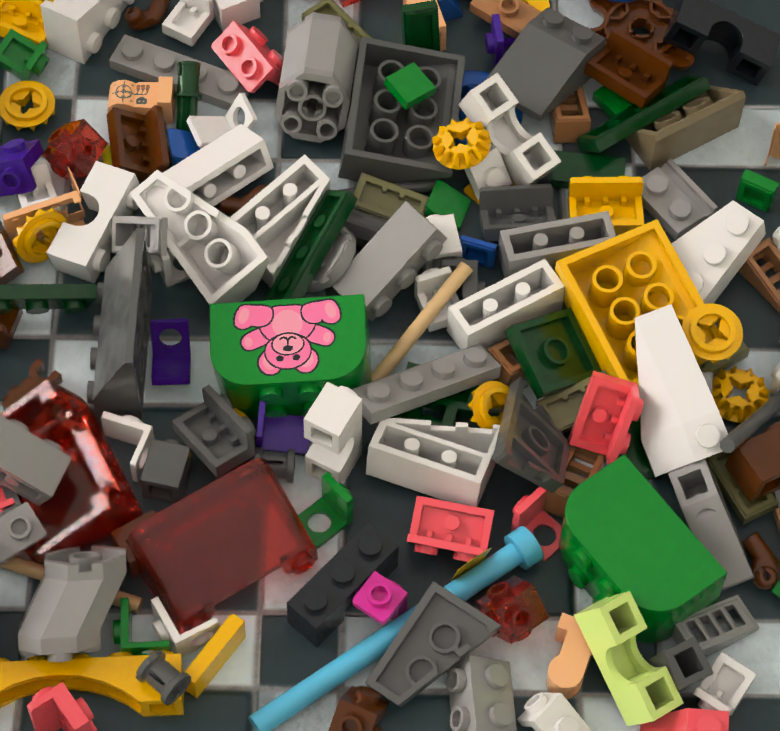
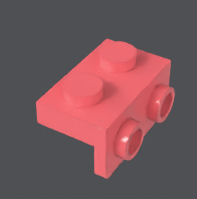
M233 21L212 43L211 48L248 92L255 93L266 80L279 85L283 56L267 47V37L255 26L249 29Z
M593 371L568 438L569 445L606 455L607 464L617 460L619 455L626 454L631 439V434L627 432L631 422L639 420L644 405V400L640 399L638 384Z
M417 496L407 542L415 544L414 552L437 556L438 549L454 551L453 559L469 562L488 549L495 510Z
M63 682L55 687L43 688L33 696L32 701L27 705L35 731H57L60 728L64 731H98L92 721L94 715L82 697L75 700Z

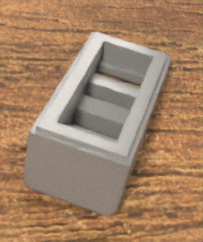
M113 215L112 253H118L137 228H145L148 255L167 256L168 218Z
M735 595L705 607L675 624L672 638L676 644L682 643L694 637L691 630L696 628L704 640L699 645L705 657H708L758 631L759 625L739 595ZM735 609L744 625L738 627L728 611ZM721 615L730 630L725 632L716 617ZM708 622L717 636L711 637L703 624Z

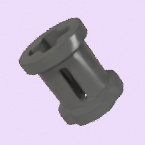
M256 447L254 481H261L262 478L286 479L287 483L294 482V448H289L287 452L264 451L262 447Z
M156 650L139 666L136 672V679L141 683L147 682L161 695V701L165 705H170L188 688L191 676L187 672L180 673L165 660L166 654L163 651Z

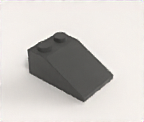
M547 7L528 22L486 80L498 72L519 101L515 108L541 121L591 78L583 73L586 63L604 48L606 38L590 28L569 19L560 12Z

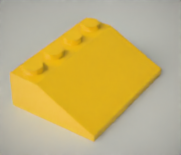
M658 219L560 259L556 262L554 272L565 285L563 301L567 308L571 307L601 370H605L607 375L637 384L638 366L634 318L672 304L682 327L683 320L689 311L704 304ZM716 323L708 331L702 329L706 333V344L712 342L714 338L721 340L717 336L718 329ZM700 359L697 360V363L700 366L708 360Z

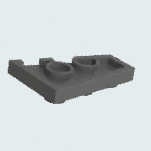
M433 581L365 684L401 708L501 630L502 626Z

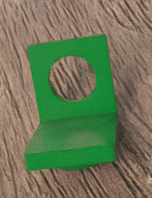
M329 472L321 476L322 497L292 520L297 529L316 549L320 548L353 522L354 498L350 491L342 483H338ZM315 514H324L330 519L331 525L324 532H314L308 526L309 519Z
M120 598V620H113L114 644H120L121 652H128L135 656L150 655L141 653L148 650L171 651L170 641L132 642V611L129 598Z

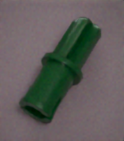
M182 61L177 64V93L173 95V98L177 100L176 129L191 131L186 121L189 116H197V103L202 100V95L199 94L201 63Z

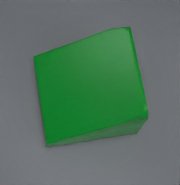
M436 180L426 205L425 217L434 214H454L457 231L460 232L471 200L445 182Z

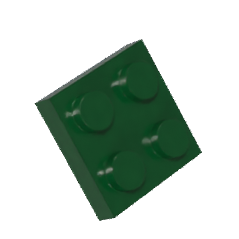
M571 307L511 325L505 331L537 399L552 395L591 377L593 371L602 372Z

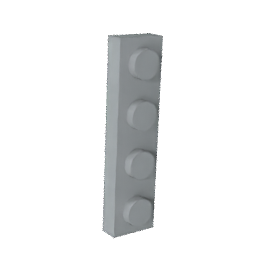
M124 34L109 59L110 69L147 82H158L159 76L173 77L175 92H177L178 62L201 63L199 94L202 95V100L200 101L225 110H229L239 93H245L246 97L250 94L230 71Z
M479 343L351 390L358 397L362 398V415L371 425L499 378L501 365Z

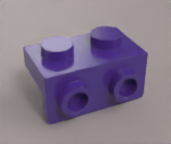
M18 138L0 146V197L33 192L36 189L37 184L30 168L44 153L39 139L24 141L23 138Z

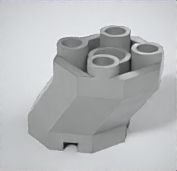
M312 12L305 17L304 21L298 25L295 23L288 28L274 115L279 120L284 132L292 138L321 143L325 140H331L337 135V132L346 127L359 40L348 30L347 24L342 17Z
M94 545L91 546L92 551L80 552V546L45 553V572L19 624L18 647L21 656L47 655L50 662H66L73 659V653H90L102 650L101 626L127 573L125 548Z

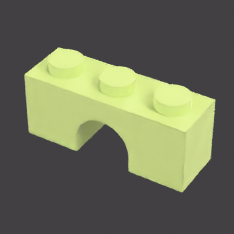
M630 591L603 598L574 614L627 726L654 722L684 703L667 667H654L650 665L638 650L636 635L648 627Z

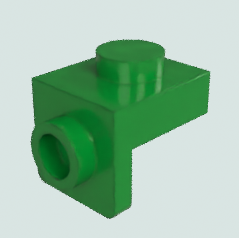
M10 29L0 43V67L23 81H30L34 74L40 76L50 60L46 56L49 44L41 41L37 45L13 29Z

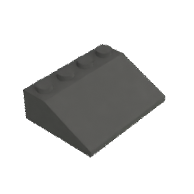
M361 36L356 57L350 106L344 131L338 178L359 181L362 172L390 183L451 178L453 169L443 166L434 156L432 137L437 136L439 126L446 127L450 124L452 118L456 122L459 120L460 107L458 104L461 102L466 56ZM415 62L436 89L434 95L405 110L385 87L384 82L387 76Z
M137 228L106 266L104 283L98 282L97 305H102L101 315H94L93 334L94 337H98V348L92 347L90 352V369L95 370L94 381H88L87 403L94 405L96 418L100 419L103 412L106 411L122 417L124 415H132L142 420L153 297L145 228Z

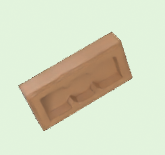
M473 0L470 3L469 9L470 12L490 24L492 14H499L502 31L515 39L528 22L541 13V11L522 0Z

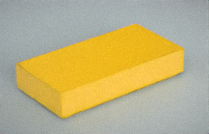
M235 614L229 615L185 670L191 676V682L186 689L189 694L198 698L246 638L244 620Z

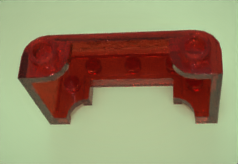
M47 379L0 413L1 416L8 420L13 419L22 422L29 428V432L38 438L57 443L62 447L65 454L72 457L52 498L38 506L17 494L21 504L29 503L47 533L46 538L25 550L33 561L44 563L45 553L67 547L80 546V550L111 537V531L143 515L141 507L93 411L79 395Z
M256 458L147 518L139 523L128 536L129 547L137 560L139 575L154 598L159 597L179 635L211 620L216 604L280 567L287 574L295 573L299 575L309 570L315 561L318 560L317 549L274 471L264 458Z

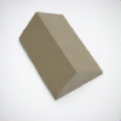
M710 86L708 91L625 139L651 171L665 164L669 159H676L738 128L746 99L745 93L742 90Z

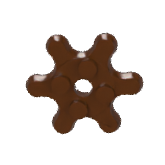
M588 0L592 10L604 18L600 26L590 29L606 38L605 46L610 32L617 28L672 61V69L676 71H686L694 63V55L663 41L674 8L666 6L662 0H636L625 3L608 0ZM643 27L650 33V35L636 34L634 36L632 29Z

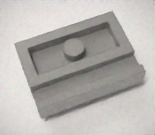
M672 159L667 160L666 164L661 168L658 166L642 177L644 183L642 191L643 207L655 220L658 219L661 226L675 241L717 212L718 206Z

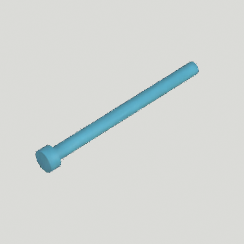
M520 526L504 537L506 546L443 588L466 601L517 566L527 570L544 558L542 548L534 535L526 527ZM417 605L248 716L255 731L274 730L380 659Z

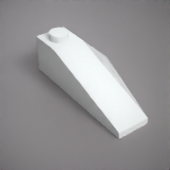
M156 170L129 193L146 217L168 218L167 246L209 305L242 302L256 290L270 258L248 229L159 170Z
M672 304L634 318L640 399L644 400L640 415V437L654 476H660L723 452L720 448V441L728 435V432Z

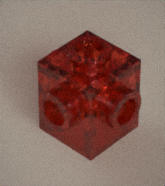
M85 119L65 123L62 127L55 130L49 137V146L42 156L51 164V169L66 180L70 179L68 167L74 178L87 177L108 143Z
M512 576L505 582L493 585L488 589L485 596L476 601L483 614L502 626V629L492 637L497 636L510 644L525 639L531 634L532 629L549 618L534 585L517 576Z

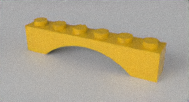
M161 650L166 654V661L180 673L184 672L181 653L174 654L169 650ZM114 652L109 657H91L87 654H73V659L66 662H50L47 656L41 655L31 656L25 661H9L6 658L0 657V709L15 700L34 695L43 688L55 687L63 682L68 690L87 691L110 697L129 706L143 717L184 715V693L172 704L165 705L161 701V695L147 682L141 683L136 679V672L139 666L150 655L133 656L128 652Z

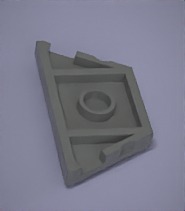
M519 377L509 385L493 460L502 467L553 493L564 484L570 445L542 405L534 410L523 394L524 389L528 385L523 378Z

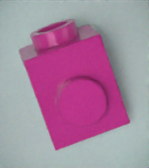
M374 571L354 596L353 606L384 625L389 619L393 621L407 611L408 592L395 581L387 579Z

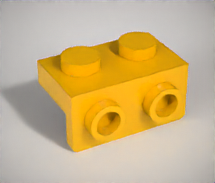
M583 176L570 178L567 198L569 218L608 211L616 234H623L644 225L642 204L643 178L629 176Z

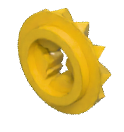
M20 81L7 87L0 95V115L6 126L13 125L18 131L29 127L34 131L35 127L41 123L47 125L48 118L51 115H55L56 102L54 94L46 85L40 82ZM32 98L33 108H29L23 114L21 107H25Z
M468 117L464 121L459 122L452 118L450 124L446 127L439 126L437 136L432 137L435 158L443 166L451 169L461 170L476 166L486 158L491 147L489 131L483 127L481 121L475 123ZM467 137L468 145L460 143L455 146L454 138L463 140Z
M53 208L47 211L38 209L35 217L26 216L27 222L24 226L16 227L18 236L12 241L17 248L15 252L21 259L29 263H39L49 259L46 252L62 223H67L66 218ZM42 230L43 241L37 239L36 233Z
M707 303L693 308L685 316L682 323L684 334L697 360L705 359L713 364L719 360H729L739 350L743 340V328L739 318L733 311L719 304ZM716 322L719 323L717 336L721 340L714 338L712 342L706 344V333L702 329L708 331L711 327H714Z
M735 365L730 370L724 371L721 369L712 380L713 399L721 417L728 421L742 423L769 399L770 390H767L764 384V377H757L753 374L752 368L742 370L738 369ZM734 386L738 390L749 388L746 391L745 399L739 395L730 397Z
M488 381L472 391L473 399L467 405L473 411L470 421L476 422L480 428L492 429L493 424L500 425L509 387L498 381ZM491 408L503 409L498 416L491 417L488 413Z

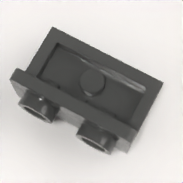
M532 184L480 188L479 220L484 241L499 243L501 230L556 221L553 208L552 185Z
M210 385L202 388L204 403L174 419L172 425L173 431L187 446L191 447L194 454L218 478L256 455L254 443L256 431L247 417L243 416L241 418L234 411L226 395L223 393L219 395Z

